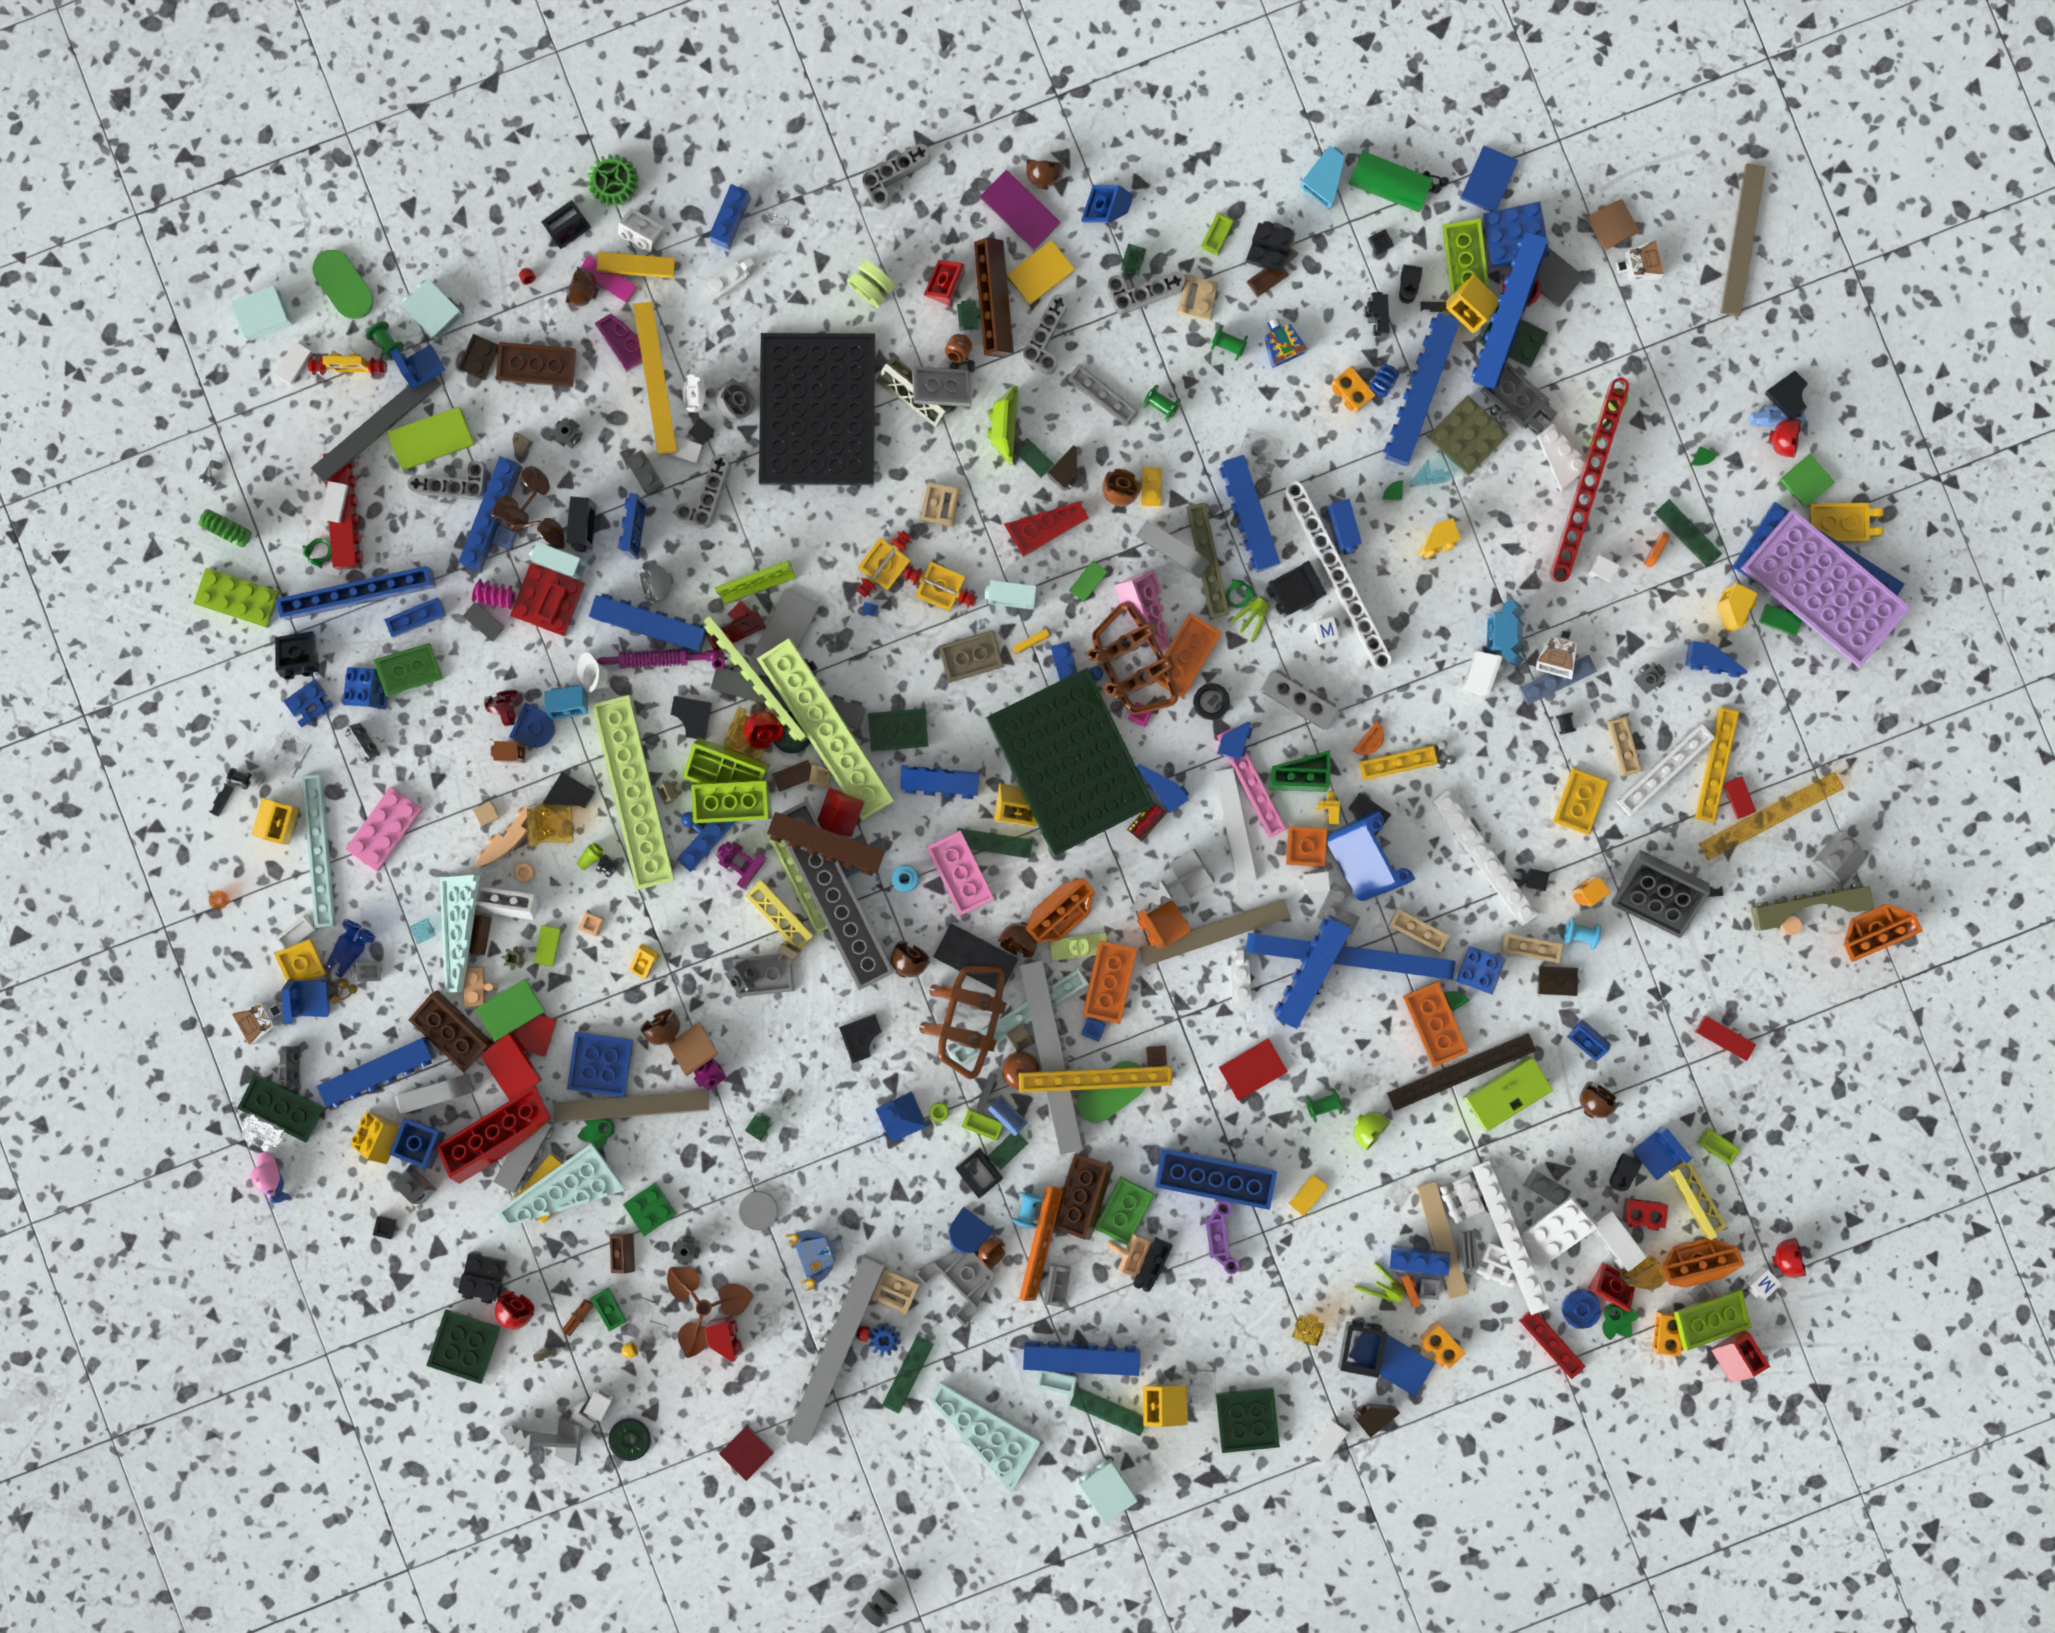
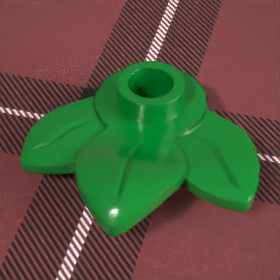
M609 1119L586 1120L584 1122L587 1126L580 1131L577 1137L584 1142L593 1143L597 1150H600L606 1145L607 1139L614 1134L615 1125ZM608 1125L609 1130L604 1132L603 1127Z
M1614 1303L1607 1305L1604 1309L1603 1333L1609 1340L1613 1339L1616 1333L1630 1338L1632 1336L1631 1322L1639 1318L1637 1313L1632 1308L1628 1312ZM1612 1310H1616L1615 1316L1610 1315Z

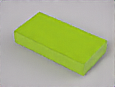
M1217 212L1200 248L1218 256L1234 220Z
M541 925L534 963L554 967L562 929Z
M968 1109L962 1127L998 1141L1003 1124L997 1119Z
M1708 1127L1697 1142L1698 1145L1728 1165L1733 1163L1741 1150Z

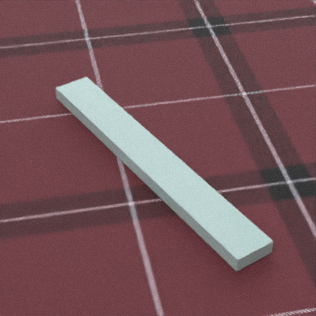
M322 774L304 775L301 778L315 928L336 926L323 776Z
M1079 968L1052 985L1053 993L1050 994L1051 1001H1055L1056 1005L1089 985ZM1028 1002L1023 1003L998 1020L993 1039L997 1040L996 1044L1007 1038V1033L1020 1024L1025 1026L1031 1022ZM988 1027L980 1031V1033L986 1036ZM958 1045L950 1053L955 1061L963 1066L979 1056L981 1049Z

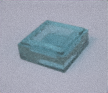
M428 918L410 926L417 944L436 936Z

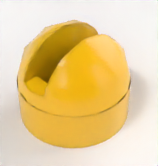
M633 1341L626 1343L622 1347V1355L626 1358H633L638 1355L637 1347Z

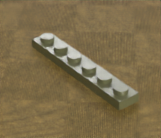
M1204 502L1186 506L1195 551L1210 562L1201 575L1210 619L1229 615L1206 504Z

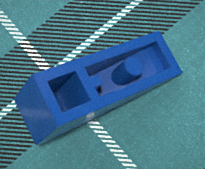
M1140 764L1136 766L1169 814L1189 800L1187 797L1189 793L1183 785L1180 787L1177 783Z

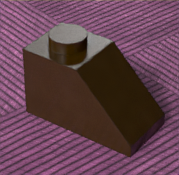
M1074 445L1047 472V476L1063 491L1067 488L1070 490L1077 483L1075 480L1077 478V447Z
M1367 1403L1365 1406H1359L1353 1416L1371 1438L1399 1415L1400 1412L1393 1405Z

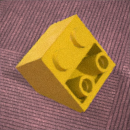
M1473 274L1446 300V308L1474 334L1488 321L1498 306L1499 297Z
M1454 518L1437 523L1429 529L1417 554L1418 558L1424 556L1425 559L1435 556L1440 550L1444 553L1457 546L1461 537Z
M1738 583L1725 588L1717 607L1726 631L1732 632L1746 625L1749 619L1747 615L1749 610L1755 607L1757 603L1755 598L1758 593Z
M999 783L994 821L1024 827H1036L1037 822L1019 786Z
M262 798L251 835L275 843L289 845L300 808Z
M366 1110L365 1115L361 1118L359 1128L352 1138L351 1146L367 1160L387 1165L391 1156L389 1153L400 1126L393 1121Z
M1150 1383L1143 1386L1144 1426L1169 1427L1188 1425L1187 1385Z

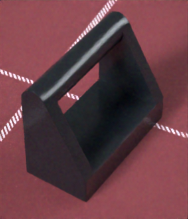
M572 200L541 221L560 249L592 228ZM572 209L576 211L575 215L553 230L550 229L549 225Z
M980 1148L955 1167L978 1199L1003 1179ZM975 1156L979 1158L995 1179L985 1188L980 1186L965 1166Z

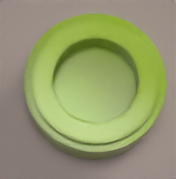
M937 1102L931 1106L930 1117L934 1121L942 1122L947 1119L949 1109L946 1104Z

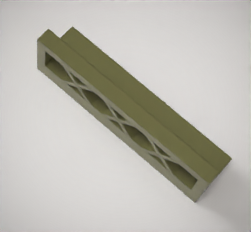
M896 357L885 364L876 379L934 427L938 426L943 416L953 407L931 404L918 406L914 404L912 370ZM886 372L892 376L893 382L890 383L883 378ZM899 385H904L907 388L908 394H903ZM929 409H933L939 414L936 419L930 415Z

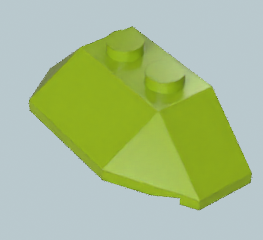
M1013 386L994 402L993 409L989 410V420H992V428H988V439H991V445L1009 465H1013L1018 386Z

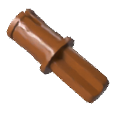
M583 1299L575 1312L571 1313L572 1317L563 1327L562 1332L567 1336H571L579 1324L584 1322V1318L594 1305L590 1301Z

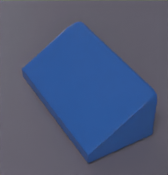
M1583 1019L1567 1035L1571 1041L1596 1062L1610 1050V1042Z

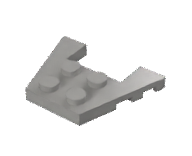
M955 1251L917 1269L913 1274L926 1286L936 1275L941 1273L957 1289L967 1302L953 1316L966 1328L995 1273L979 1260L975 1252L963 1254Z

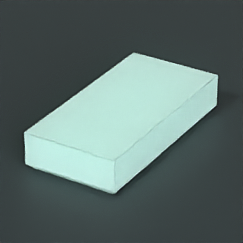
M1039 1371L1035 1387L1073 1396L1077 1375L1064 1372Z

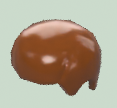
M997 1237L985 1240L978 1251L979 1260L987 1268L994 1267L1004 1257L1005 1251L1002 1246L1005 1247L1006 1245Z

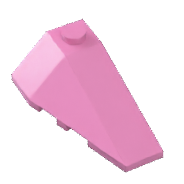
M1154 569L1128 578L1115 585L1121 603L1131 604L1145 624L1153 622L1158 632L1154 637L1161 651L1169 647L1166 623L1162 621L1161 611H1164L1163 605H1160L1158 595L1161 593V589Z

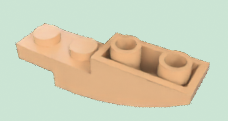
M530 806L521 807L516 813L517 819L513 824L510 823L505 829V836L497 833L490 837L487 842L489 844L485 851L482 850L476 858L478 861L475 865L485 867L493 864L517 848L531 832L525 826L536 810Z

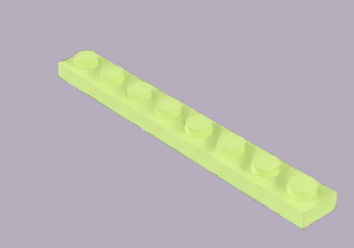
M710 616L704 620L707 624L704 628L711 636L715 634L719 639L716 643L723 651L727 649L731 654L728 658L735 666L739 664L743 669L740 673L747 681L751 679L755 684L752 688L759 696L763 694L767 699L764 703L771 711L775 709L779 714L776 718L783 726L787 724L791 729L789 734L795 741L799 739L801 742L808 738L714 619Z

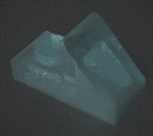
M1428 459L1409 483L1410 487L1446 483L1451 479L1450 471L1444 472V469L1434 470L1433 474H1431Z

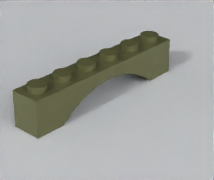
M1862 883L1850 885L1851 888L1845 890L1844 887L1832 888L1830 893H1825V890L1813 892V896L1806 897V894L1795 895L1793 900L1787 901V898L1775 899L1776 903L1768 904V901L1756 903L1757 907L1751 908L1755 930L1762 931L1780 927L1795 912L1815 904H1829L1842 908L1847 912L1875 909L1870 886H1863Z

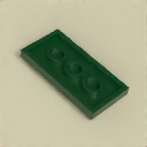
M256 1073L253 1075L237 1109L306 1143L309 1141L325 1107Z

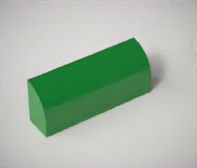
M1362 150L1349 185L1419 212L1433 178Z

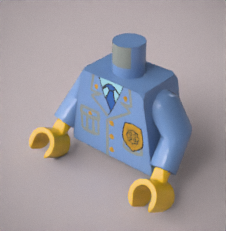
M809 1229L785 1235V1237H792V1242L787 1243V1245L796 1246L807 1278L810 1277V1279L801 1281V1285L807 1282L809 1287L804 1291H810L814 1288V1285L824 1280L832 1271L833 1264L836 1261L834 1254L844 1250L841 1240L830 1243L827 1235Z

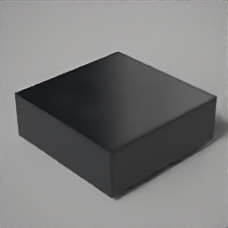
M1386 229L1368 238L1376 256L1394 247Z
M700 418L688 433L704 446L715 433V430Z
M377 1216L373 1235L393 1239L397 1220Z

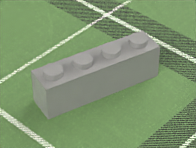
M550 1120L547 1121L532 1136L512 1150L493 1182L512 1193L518 1191V1189L521 1190L527 1181L524 1179L527 1173H531L536 1165L534 1160L537 1155L541 1156L546 1147L543 1144L546 1139L552 1137L555 1131L553 1129L555 1123Z

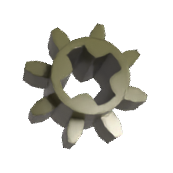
M514 946L513 951L507 948V954L501 956V958L505 959L503 966L510 965L511 970L515 969V965L518 968H523L521 963L527 961L526 958H523L525 951L519 952L518 946ZM512 955H517L515 962L511 961Z

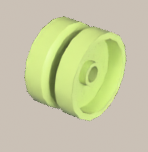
M864 259L858 266L860 274L852 273L847 282L868 303L876 308H880L885 302L883 294L890 295L895 290L896 285L876 265Z

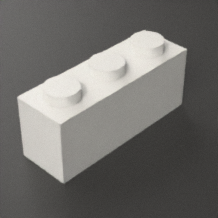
M478 887L475 908L479 913L535 920L539 902L535 894Z
M1607 1208L1593 1218L1598 1224V1228L1592 1233L1597 1238L1600 1237L1603 1240L1602 1246L1609 1254L1612 1252L1615 1256L1614 1262L1620 1269L1624 1268L1629 1272L1647 1258L1613 1211Z

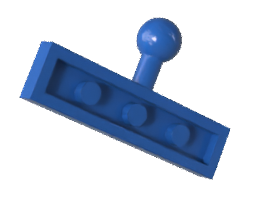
M1070 642L1051 646L1059 680L1061 681L1077 673ZM1093 666L1089 669L1094 681L1102 679L1103 670L1100 667Z
M692 812L684 813L681 817L682 824L686 827H692L699 835L676 860L691 872L736 821L709 822L704 828L699 823H693Z

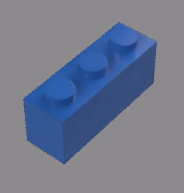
M730 184L709 234L712 243L730 250L751 199L749 191Z
M1391 1246L1390 1269L1449 1276L1450 1252Z

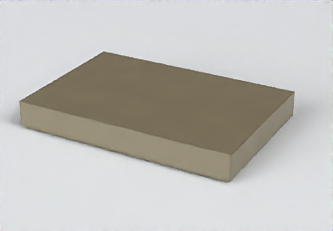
M993 630L938 646L949 683L1004 667Z

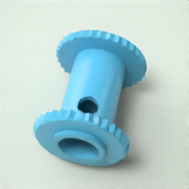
M903 865L894 870L891 880L896 889L902 892H910L918 886L919 875L913 867ZM903 874H909L910 882L908 884L901 882Z
M1574 917L1568 920L1564 931L1565 943H1569L1571 939L1589 942L1591 950L1597 947L1601 937L1600 924L1597 923L1594 928L1575 924Z
M1019 1192L1018 1195L1023 1197L1019 1216L1011 1220L1017 1225L1026 1228H1036L1037 1224L1033 1223L1038 1201L1043 1202L1044 1198L1031 1192Z

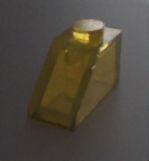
M1651 1255L1647 1256L1644 1261L1629 1272L1626 1270L1618 1275L1628 1286L1648 1290L1659 1288L1667 1281L1660 1262Z

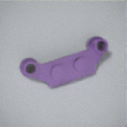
M1220 1200L1210 1217L1205 1219L1210 1258H1215L1219 1261L1228 1274H1235L1239 1270V1263L1230 1256L1225 1216L1231 1213L1232 1206L1229 1202ZM1222 1204L1226 1205V1208L1224 1210L1220 1209V1206ZM1233 1262V1267H1228V1263Z

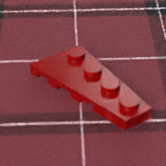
M1078 501L1047 512L1038 513L1037 515L1004 523V526L1021 555L1025 557L1088 520L1089 517Z

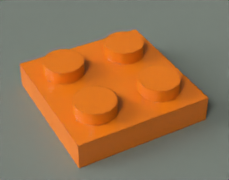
M1288 826L1286 865L1325 867L1327 828Z

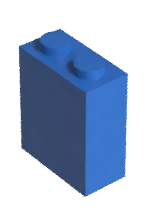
M1350 499L1331 503L1326 512L1338 554L1343 552L1344 555L1355 553V550H1358L1362 541Z

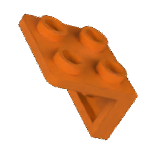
M1168 901L1146 914L1145 910L1137 913L1139 916V920H1137L1142 931L1146 929L1149 934L1147 936L1148 941L1152 947L1155 945L1158 951L1191 932L1189 925L1174 901Z

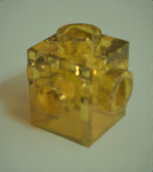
M1299 1315L1292 1337L1305 1344L1318 1346L1325 1324L1318 1321L1319 1317L1315 1315Z

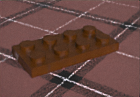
M499 342L496 380L499 382L573 387L576 349Z

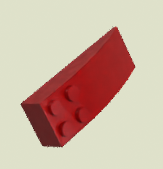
M533 1086L436 1145V1149L448 1177L461 1184L510 1153L538 1131L551 1117L537 1087Z

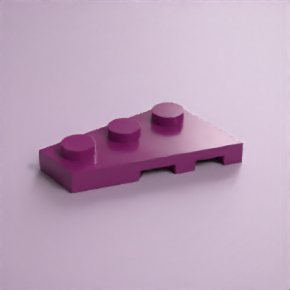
M609 314L595 322L596 328L626 372L643 363L638 335L631 331L628 326L613 314Z

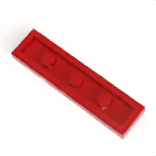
M1528 1311L1519 1319V1322L1570 1379H1573L1586 1367L1539 1313L1531 1315L1530 1311Z

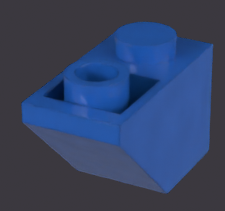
M1247 721L1223 734L1217 754L1238 761L1241 757H1245L1248 747L1244 746L1246 738L1250 739L1253 728L1250 727L1251 722Z

